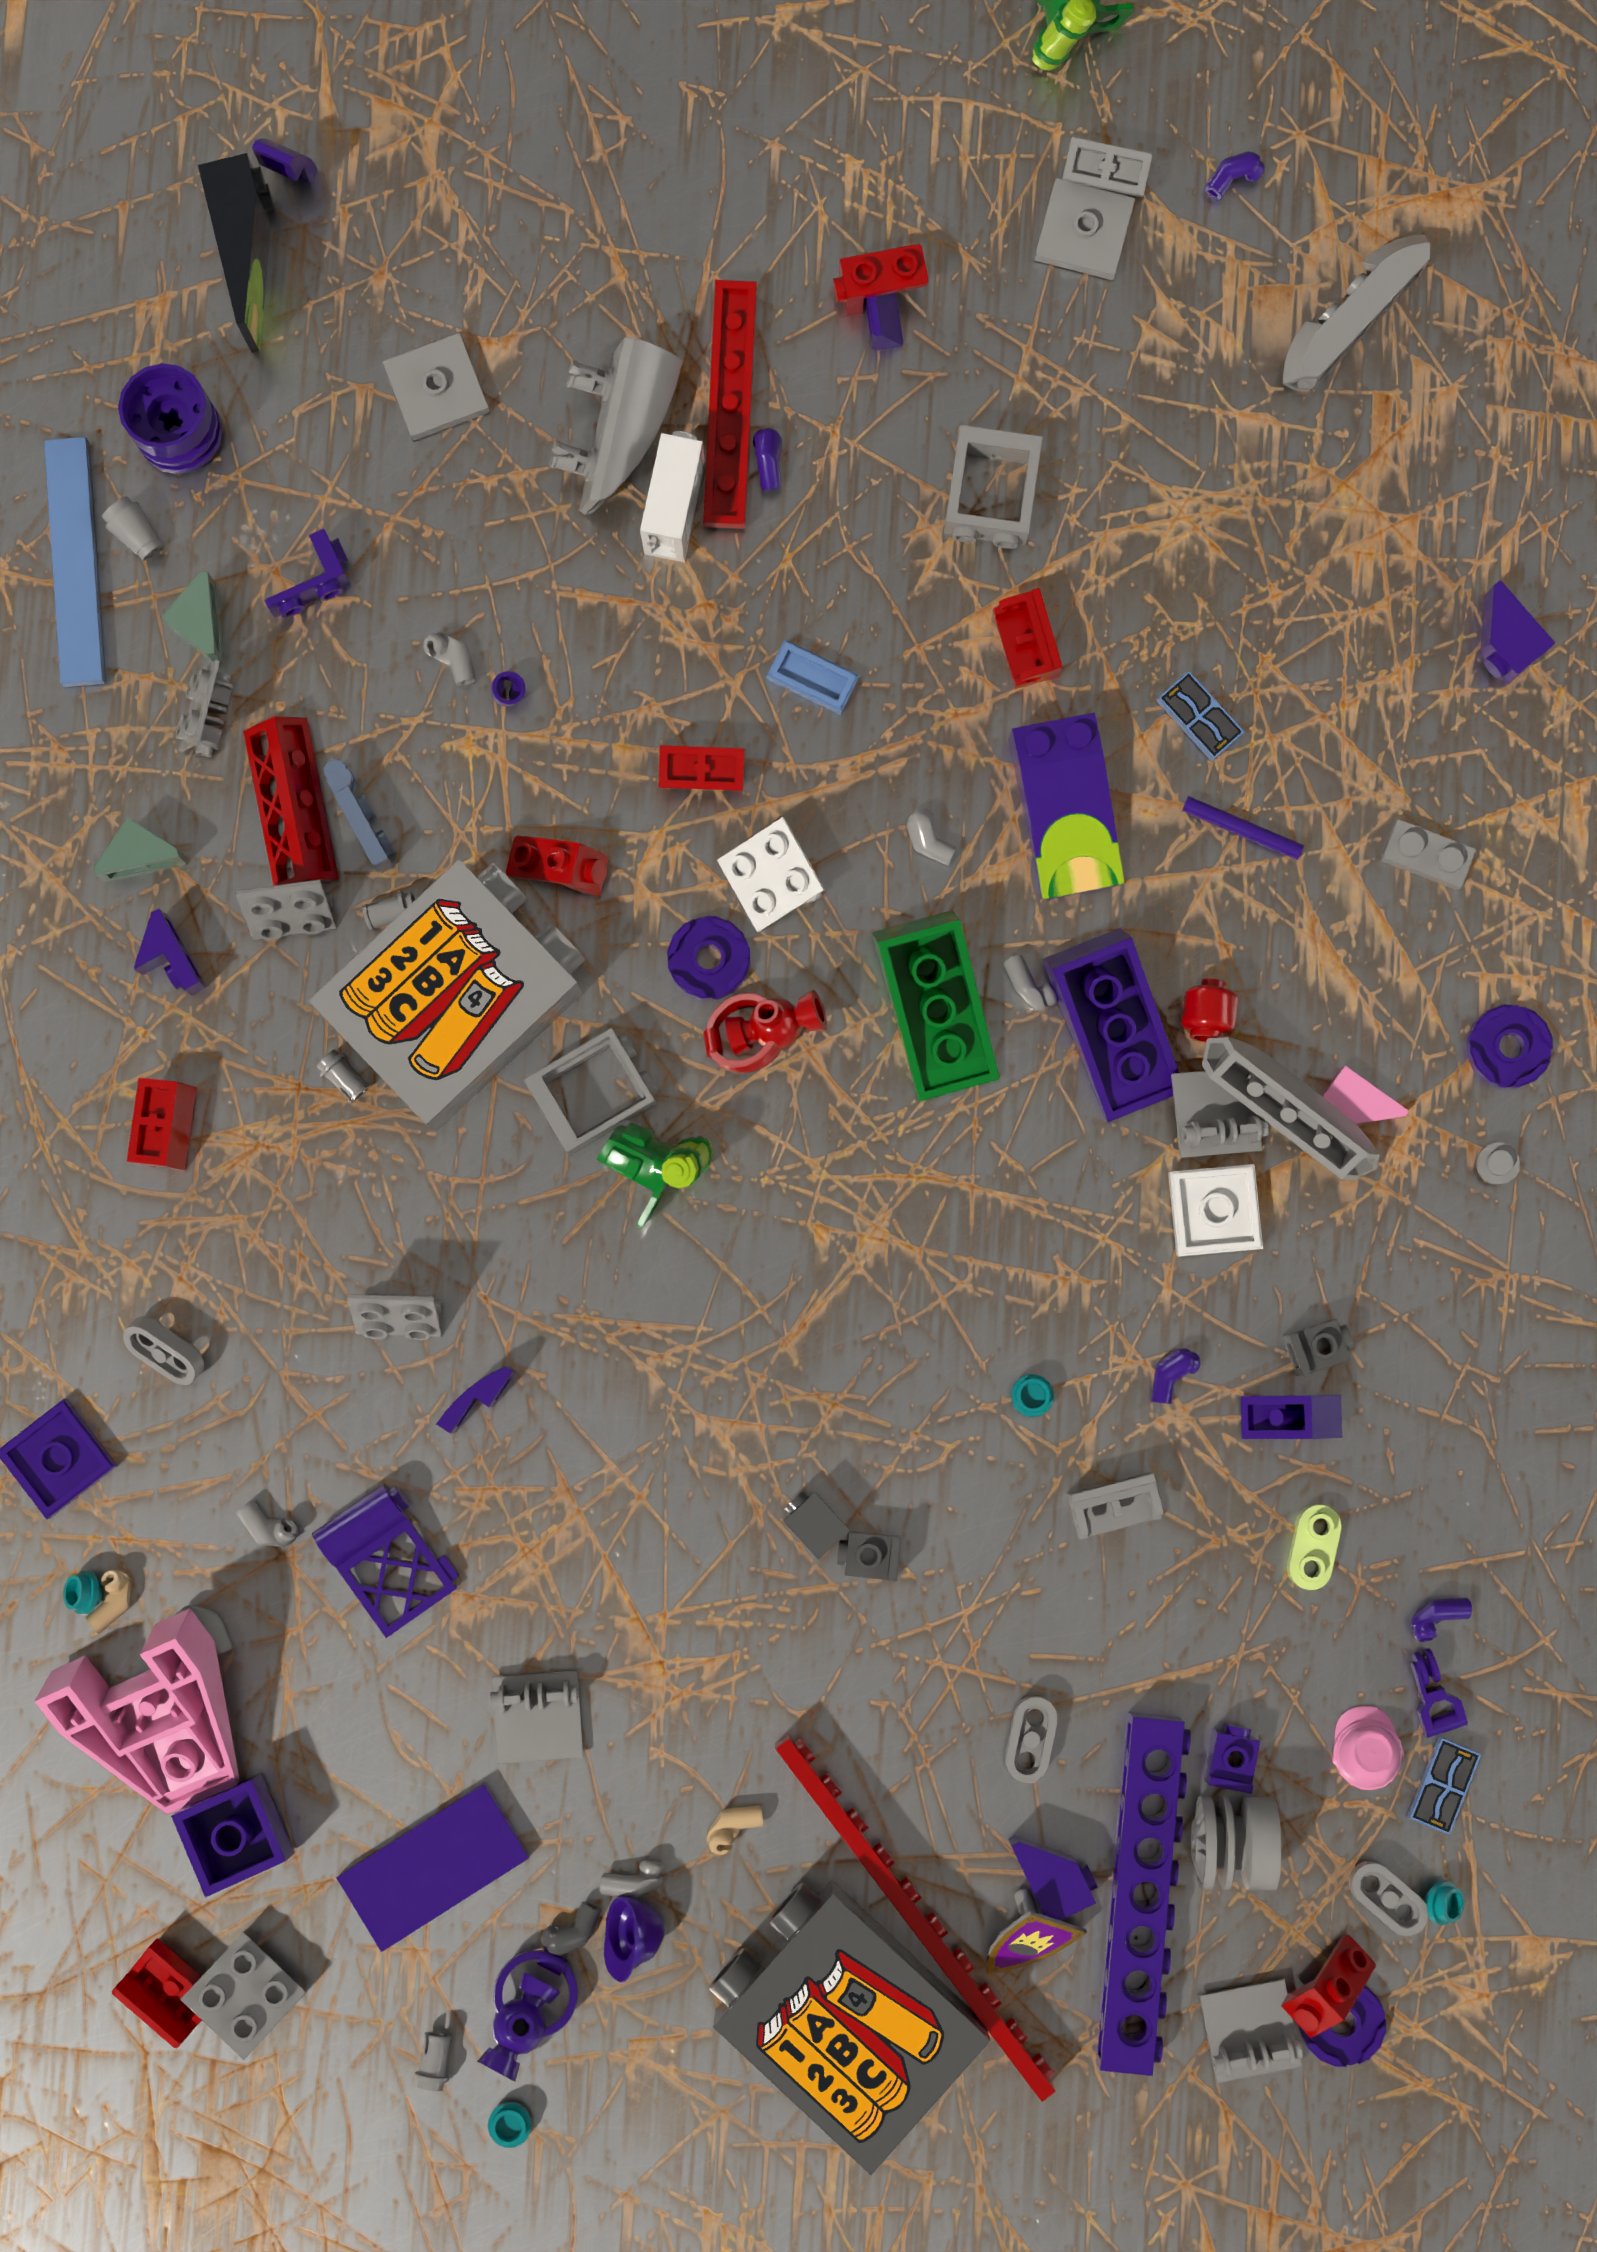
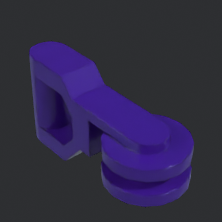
M1423 1649V1658L1419 1652L1412 1653L1413 1662H1411V1667L1421 1698V1703L1416 1710L1425 1737L1429 1738L1467 1726L1468 1721L1463 1704L1457 1696L1445 1692V1689L1440 1684L1425 1689V1686L1430 1684L1429 1676H1431L1435 1683L1441 1681L1439 1667L1431 1649ZM1441 1700L1450 1702L1452 1712L1434 1718L1430 1717L1429 1710L1435 1702Z

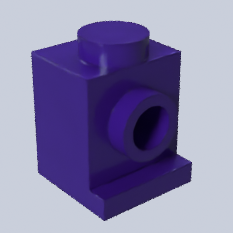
M1226 1724L1225 1731L1213 1729L1203 1779L1208 1785L1252 1794L1253 1778L1260 1746V1740L1251 1736L1252 1729L1233 1724ZM1232 1751H1240L1242 1753V1761L1237 1766H1231L1228 1763V1756Z

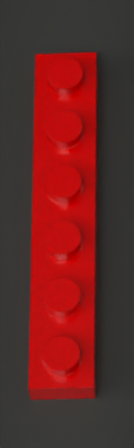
M715 280L703 527L745 529L757 295L756 281Z

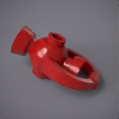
M812 990L800 997L797 1005L783 998L774 997L767 999L755 993H743L728 998L714 1010L708 1020L706 1030L703 1032L707 1057L712 1058L722 1068L734 1073H751L766 1067L778 1056L782 1049L796 1041L802 1027H805L807 1031L827 1030L826 1015L819 995L815 990ZM756 1007L752 1012L750 1020L745 1021L743 1017H727L739 1009ZM725 1019L726 1034L730 1046L737 1057L751 1050L753 1043L756 1041L764 1047L748 1059L739 1061L722 1057L723 1047L719 1027Z

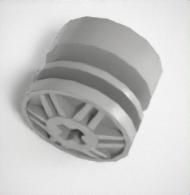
M1198 1796L1195 1816L1191 1825V1856L1200 1889H1213L1217 1869L1219 1883L1223 1890L1231 1889L1235 1870H1240L1244 1887L1247 1890H1277L1281 1873V1828L1278 1805L1274 1797H1244L1239 1816H1234L1229 1797L1220 1796L1215 1815L1212 1797Z

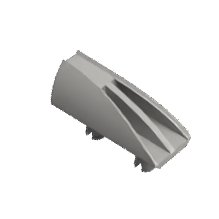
M625 337L612 353L608 371L584 365L574 360L569 368V373L576 376H570L566 382V387L601 396L600 414L591 451L555 441L551 452L561 457L553 456L549 461V467L584 476L585 484L579 511L584 515L594 513L625 482L641 462L662 425L677 385L683 360L661 347L638 338Z

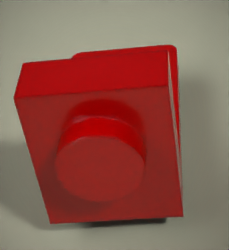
M914 244L839 259V277L833 278V288L836 302H844L846 316L862 314L864 298L926 287L929 278L922 246Z
M516 835L513 840L506 875L512 878L563 884L585 895L600 897L602 885L607 875L609 856L578 842Z
M1346 1934L1339 1939L1315 1980L1289 1993L1281 2007L1312 2038L1345 2020L1376 1968V1963L1349 1934Z

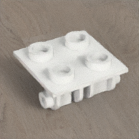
M784 817L717 860L757 932L762 931L805 902L809 904L816 901L822 896L821 892L825 890Z

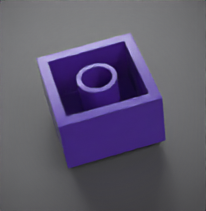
M261 1773L238 1783L236 1786L186 1806L171 1816L205 1897L287 1861L295 1853Z

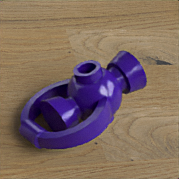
M544 1948L543 1951L533 1950L518 1954L503 1966L496 1978L493 1990L496 2013L492 2022V2032L497 2045L493 2049L489 2047L478 2059V2063L516 2082L520 2063L516 2062L517 2056L528 2054L535 2050L544 2037L553 2035L568 2023L575 2011L578 2000V1986L572 1970L567 1965L568 1960L559 1955L549 1953L548 1949ZM538 1959L537 1964L558 1976L563 1973L568 1984L569 1998L567 2006L560 2018L547 2027L541 2008L545 2003L551 2004L561 1992L541 1980L523 1972L519 1987L523 1990L521 1999H513L503 2004L502 1994L506 1978L516 1966L528 1960ZM518 2019L523 2020L525 2023V2030L521 2034H516L513 2030V2024Z

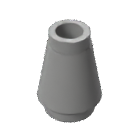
M128 496L113 503L102 514V518L107 523L105 528L136 555H139L143 561L149 559L161 549L162 544L159 542L139 503L132 502Z

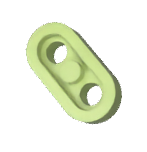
M1320 1504L1307 1506L1299 1513L1296 1520L1287 1561V1573L1295 1585L1306 1590H1316L1325 1586L1332 1575L1342 1526L1338 1514L1328 1506ZM1323 1518L1327 1523V1529L1323 1534L1318 1535L1313 1529V1524L1317 1519ZM1314 1560L1318 1565V1571L1314 1576L1308 1577L1304 1572V1566L1308 1561Z

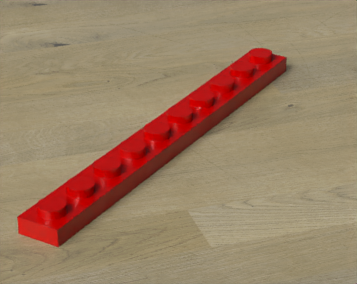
M789 1733L775 1743V1750L1041 2102L1050 2097L1056 2091L1050 2080L1055 2075V2072L1040 2052L1034 2057L1023 2044L1029 2039L1013 2017L1008 2021L1004 2019L997 2009L1002 2002L989 1984L985 1982L979 1986L970 1974L975 1969V1966L960 1947L953 1951L943 1937L949 1932L937 1915L932 1912L927 1916L917 1904L922 1898L918 1890L908 1877L900 1881L890 1867L896 1863L881 1842L875 1846L871 1843L864 1833L869 1826L855 1807H852L849 1811L846 1810L837 1798L843 1792L828 1772L822 1776L818 1773L811 1763L816 1759V1756L801 1737L794 1741Z

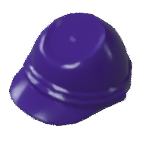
M631 1896L615 1898L609 1907L606 1917L604 1960L608 1972L619 1983L627 1981L633 1969L655 1956L663 1941L665 1932L661 1916L652 1907Z

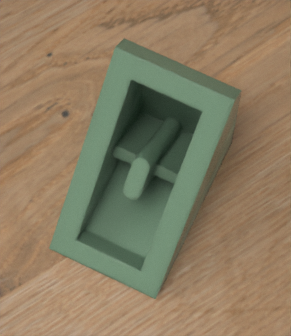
M208 571L199 572L161 618L171 630L211 662L218 660L220 661L219 664H223L216 583Z
M127 817L95 864L94 870L96 876L108 882L186 865L187 860L186 856L177 848Z

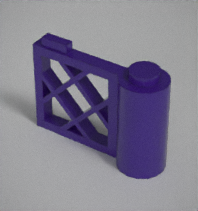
M383 1483L315 1530L312 1536L322 1554L338 1570L382 1634L387 1638L456 1590L457 1585L453 1580L458 1578L459 1574L445 1554L437 1559L405 1512V1509L410 1507V1504L396 1485L390 1489ZM406 1531L416 1545L413 1561L389 1558L390 1542ZM385 1546L383 1556L372 1555ZM419 1552L428 1564L418 1562ZM363 1560L382 1563L378 1586L359 1583L350 1569ZM386 1564L412 1568L408 1591L382 1587ZM416 1569L435 1572L444 1586L431 1595L412 1592ZM366 1592L376 1593L375 1603H373ZM381 1594L406 1598L404 1614L388 1624L378 1610ZM411 1599L421 1600L420 1603L409 1610Z

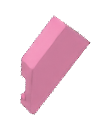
M1346 1065L1341 1068L1322 1095L1323 1098L1343 1112L1356 1125L1402 1118L1409 1112V1110Z

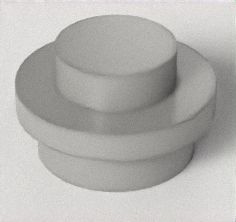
M1495 1142L1485 1146L1479 1152L1476 1166L1479 1175L1486 1182L1502 1185L1516 1177L1520 1169V1159L1515 1149L1510 1145Z

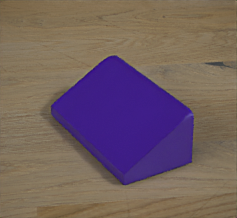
M896 292L864 298L871 345L874 351L903 346Z

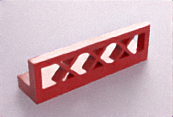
M274 716L243 731L273 886L320 880L321 884H329L338 880L339 877L307 718ZM267 734L269 744L266 756L263 755L260 737ZM272 775L275 777L277 785L274 797L271 795L269 787ZM280 816L283 817L285 826L282 837L279 835L277 828ZM288 856L291 858L294 876L287 878L285 868Z

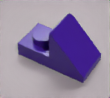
M158 908L151 912L135 961L134 970L144 975L169 962L170 965L164 967V970L175 989L177 990L182 987L184 991L194 995L207 987L169 916Z

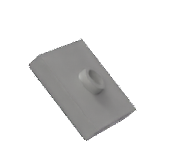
M1055 178L1034 260L1114 281L1135 198Z
M460 332L382 361L412 441L490 413Z

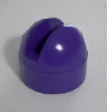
M512 671L498 674L491 684L493 699L498 704L506 707L519 703L526 690L522 677ZM505 680L512 681L508 700L502 698Z

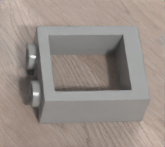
M960 425L944 534H950L952 539L965 543L976 542L977 539L991 540L995 546L1007 549L1017 548L1018 545H1026L1043 437ZM966 455L1027 464L1019 522L958 513Z
M610 1028L524 1079L528 1089L569 1156L615 1130L616 1127L625 1124L657 1105L652 1095L659 1090L647 1070L645 1069L638 1073L630 1060L637 1053L625 1033L617 1037L613 1029ZM611 1047L641 1099L577 1136L547 1084Z

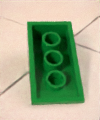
M950 910L871 932L918 1101H924L999 1080L1000 1076L961 922L955 912Z

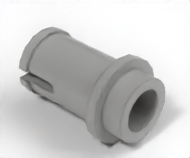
M401 890L397 892L396 897L364 904L362 911L368 929L373 931L376 928L389 925L415 901L413 893L405 894Z
M333 1049L316 1065L321 1071L319 1076L321 1078L326 1076L348 1101L353 1103L371 1085L345 1060L347 1055L344 1052L339 1054Z
M425 2032L420 2071L415 2072L414 2078L418 2079L417 2087L420 2089L442 2091L444 2083L449 2082V2076L445 2073L452 2036L440 2032Z

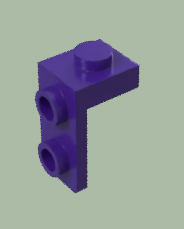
M325 529L312 533L309 537L326 573L265 599V603L274 617L281 615L283 618L297 615L305 609V604L319 598L321 601L333 599L343 592L344 587L350 585L342 566L343 563L349 561L339 539L336 538L331 541Z

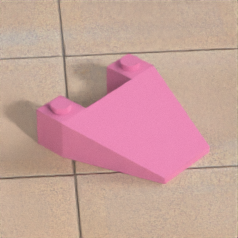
M191 1608L154 1625L140 1653V1656L151 1670L109 1687L85 1655L52 1670L34 1701L60 1735L167 1815L236 1786L240 1780L215 1641Z

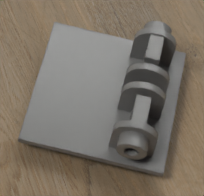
M218 660L201 668L198 675H191L186 691V698L191 699L188 715H181L176 730V738L181 739L179 747L181 752L196 746V754L211 757L213 750H218L222 729L204 723L224 726L223 720L207 715V711L227 714L225 707L210 702L228 706L233 690V685L230 683L231 676L217 672L220 663Z
M320 880L235 891L236 899L253 940H275L281 936L302 933L318 934L324 930L336 929V923L331 912L333 908L331 892H324Z
M1205 1071L1171 1074L1180 1158L1262 1151L1261 1137L1267 1136L1269 1132L1268 1123L1265 1120H1260L1256 1113L1211 1080Z
M347 1294V1301L357 1334H363V1336L371 1339H383L388 1335L406 1336L409 1339L419 1341L427 1340L430 1337H442L438 1318L442 1316V1300H434V1296Z
M578 1670L492 1677L493 1692H490L491 1709H494L497 1764L584 1757Z
M243 1932L180 2000L235 2053L245 2060L306 1991Z
M1285 1979L1199 1995L1217 2083L1302 2067L1301 2058H1303L1300 2041L1296 2039L1293 2019L1281 2007V2004L1288 1995Z

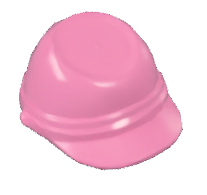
M1374 1706L1351 1708L1340 1716L1336 1724L1332 1763L1336 1765L1339 1774L1352 1786L1361 1790H1375L1385 1787L1394 1780L1400 1769L1401 1760L1405 1754L1401 1741L1395 1732L1391 1719L1383 1710Z

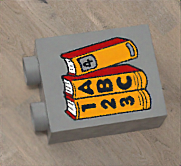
M460 859L456 861L308 1000L411 1110L435 1132L444 1126L583 994L577 981L570 974L585 961V958L552 923L535 938L512 915L527 900L526 896L493 862L476 877Z

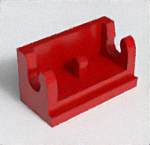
M1040 588L1000 600V606L993 608V614L1015 689L1058 678L1063 666Z
M660 745L658 788L743 791L745 748Z
M138 1078L127 1162L185 1171L197 1087L177 1081Z

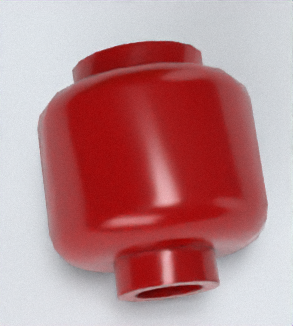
M1206 978L1202 979L1201 985L1193 986L1186 990L1181 1024L1186 1031L1190 1032L1191 1039L1206 1043L1207 1038H1224L1234 1033L1239 997L1236 993L1226 988L1227 983L1225 981Z

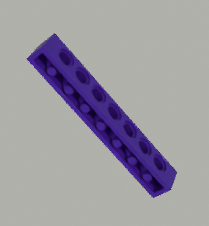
M1128 1712L1096 2062L1100 2071L1153 2076L1154 2063H1161L1163 2039L1162 2036H1156L1158 2019H1165L1167 1994L1166 1992H1160L1162 1974H1169L1171 1963V1950L1164 1947L1166 1930H1173L1175 1919V1906L1168 1903L1170 1886H1177L1179 1875L1178 1860H1172L1174 1842H1181L1183 1831L1182 1816H1176L1178 1799L1185 1798L1187 1775L1184 1772H1180L1182 1755L1189 1754L1191 1731L1190 1729H1184L1185 1722L1180 1717ZM1162 1750L1167 1754L1166 1766L1158 1772L1147 1770V1756L1152 1751ZM1150 1794H1159L1163 1798V1807L1155 1815H1146L1142 1812V1802ZM1146 1838H1155L1159 1841L1158 1853L1149 1859L1139 1857L1138 1846L1141 1841ZM1142 1882H1150L1155 1885V1894L1148 1902L1134 1900V1890ZM1139 1926L1150 1928L1151 1938L1147 1944L1134 1946L1130 1943V1934L1135 1928ZM1140 1970L1147 1973V1982L1144 1987L1139 1990H1131L1126 1987V1978L1131 1972ZM1130 2015H1138L1143 2018V2026L1135 2034H1127L1121 2030L1124 2019Z

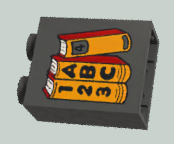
M831 1880L816 1895L804 1883H801L783 1900L769 1918L768 1924L781 1937L764 1956L757 1961L744 1948L741 1949L722 1968L710 1984L708 1989L722 2001L715 2009L713 2028L864 2170L872 2175L991 2040L988 2030L973 2010L838 1884Z

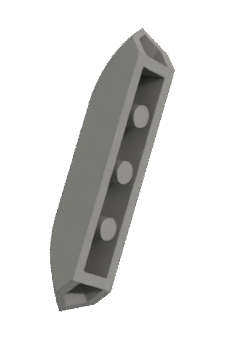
M1425 234L1403 237L1387 243L1374 251L1362 262L1368 277L1362 272L1346 290L1349 297L1340 306L1336 302L1332 303L1319 318L1318 322L1320 324L1309 321L1303 324L1295 335L1286 356L1283 385L1295 391L1313 390L1424 271L1431 258L1430 242Z
M1229 1037L1207 1038L1202 1066L1211 1080L1341 1180L1353 1181L1377 1169L1380 1154L1364 1132L1343 1112L1263 1051L1243 1041Z

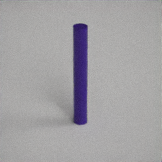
M1190 796L1187 797L1182 808V812L1295 860L1299 859L1304 845Z

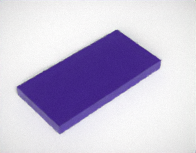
M483 1783L347 1869L336 1878L379 1950L383 1952L529 1859L530 1855L487 1784Z

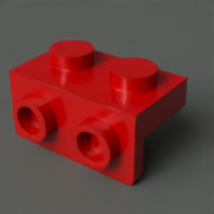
M158 1938L153 1941L130 1971L112 1990V1994L173 2048H178L202 2021L180 2000L202 1976Z

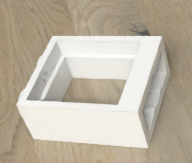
M674 431L672 435L661 433L640 528L645 555L684 563L705 471L703 441H698L697 437L690 433Z

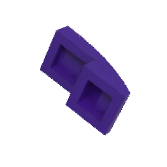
M266 138L255 140L252 146L259 165L294 181H297L299 178L311 184L318 170L315 163L309 157Z
M503 1367L480 1379L451 1404L436 1425L450 1434L455 1433L477 1400L487 1407H493L517 1371L511 1367Z

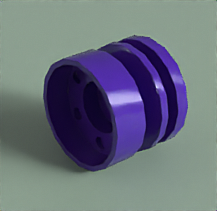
M164 363L148 366L133 375L122 389L118 404L121 424L149 464L163 472L183 474L198 470L208 463L219 449L223 433L220 415L209 400L201 384L189 371L178 365Z

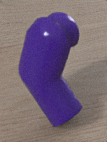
M1250 151L1225 158L1221 161L1205 186V192L1212 198L1221 200L1234 179L1244 176L1247 181H1257L1264 174L1265 165L1260 161L1258 154Z
M772 428L760 429L754 434L753 445L756 451L761 489H777L782 486L779 469L782 438Z
M1186 1348L1176 1349L1157 1363L1151 1402L1173 1403L1175 1382L1188 1373L1195 1374L1200 1368L1201 1360L1197 1353Z
M1468 1598L1434 1599L1412 1616L1410 1627L1414 1629L1416 1640L1427 1642L1436 1638L1438 1630L1435 1625L1443 1620L1469 1619L1472 1615V1604Z

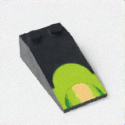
M247 153L199 164L198 169L236 324L251 353L260 351L271 233L268 210L274 209V203L269 185L265 183L261 167L253 168Z

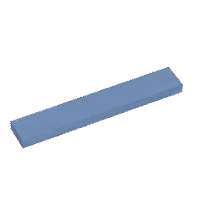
M86 437L44 440L60 684L63 687L105 684L89 441Z

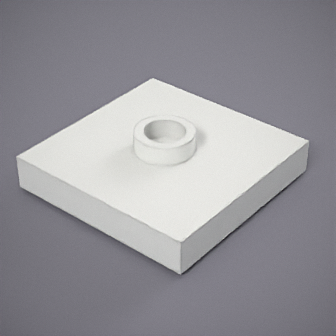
M1254 1164L1168 1173L1177 1257L1263 1249Z

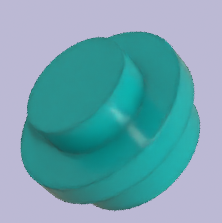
M1035 1374L1019 1378L1011 1390V1401L1014 1408L1022 1415L1028 1417L1043 1415L1050 1409L1054 1400L1051 1384L1044 1377Z
M81 1571L67 1579L64 1586L63 1599L68 1609L74 1610L77 1614L87 1615L94 1610L101 1600L102 1587L93 1572Z
M1440 1880L1436 1882L1427 1892L1425 1898L1428 1916L1433 1923L1439 1925L1457 1922L1463 1913L1465 1904L1462 1891L1449 1881Z
M505 2102L498 2105L492 2111L488 2120L490 2137L496 2144L505 2148L517 2147L524 2143L532 2128V2120L528 2110L516 2102Z

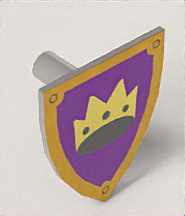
M1019 1890L1014 1896L1021 1917L997 1934L998 1937L991 1945L986 1957L987 1975L1017 1969L1054 1955L1081 1938L1087 1931L1084 1928L1039 1914L1031 1890Z

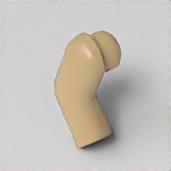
M116 1569L108 1570L102 1575L100 1584L103 1586V1603L85 1617L98 1634L125 1613L130 1606V1580L127 1574Z
M762 1805L722 1810L707 1832L706 1840L710 1850L717 1855L727 1854L731 1850V1844L741 1829L763 1827Z

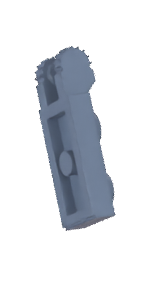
M333 758V760H329L328 763H325V767H323L324 777L327 779L326 781L371 864L378 873L382 874L394 867L388 855L395 851L384 831L380 830L375 833L368 819L375 815L363 793L355 797L354 794L358 783L353 774H351L352 772L348 769V766L344 761H340V759L335 760Z

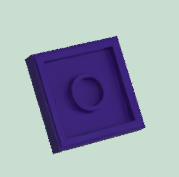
M68 1399L61 1400L0 1448V1459L46 1520L51 1519L118 1467Z

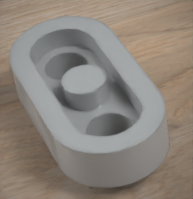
M138 1317L123 1332V1341L127 1349L135 1357L176 1384H191L204 1369V1361L200 1351L194 1345L187 1343L165 1328L155 1319Z
M1032 1695L1025 1697L1017 1704L1014 1710L1005 1753V1766L1012 1778L1020 1783L1030 1784L1039 1781L1046 1774L1049 1767L1058 1716L1052 1703L1042 1696ZM1033 1709L1040 1710L1043 1715L1041 1722L1036 1725H1032L1027 1721V1715ZM1024 1752H1030L1034 1756V1761L1029 1767H1022L1018 1763L1019 1756Z
M1364 1861L1354 1867L1349 1876V1888L1352 1895L1393 1932L1407 1937L1414 1936L1425 1928L1429 1917L1426 1903L1390 1870L1376 1861ZM1369 1875L1376 1876L1377 1885L1375 1888L1366 1890L1363 1886L1364 1879ZM1402 1904H1408L1410 1907L1409 1915L1403 1919L1398 1918L1396 1913L1398 1907Z

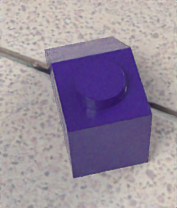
M1500 580L1484 596L1480 654L1485 658L1484 664L1487 670L1495 678H1502L1508 685L1542 657L1555 642Z
M1341 1395L1241 1396L1242 1439L1343 1438Z
M1019 1836L1008 1839L1045 1916L1061 1921L1096 1904L1091 1891L1097 1889L1098 1886L1087 1864L1079 1867L1073 1856Z

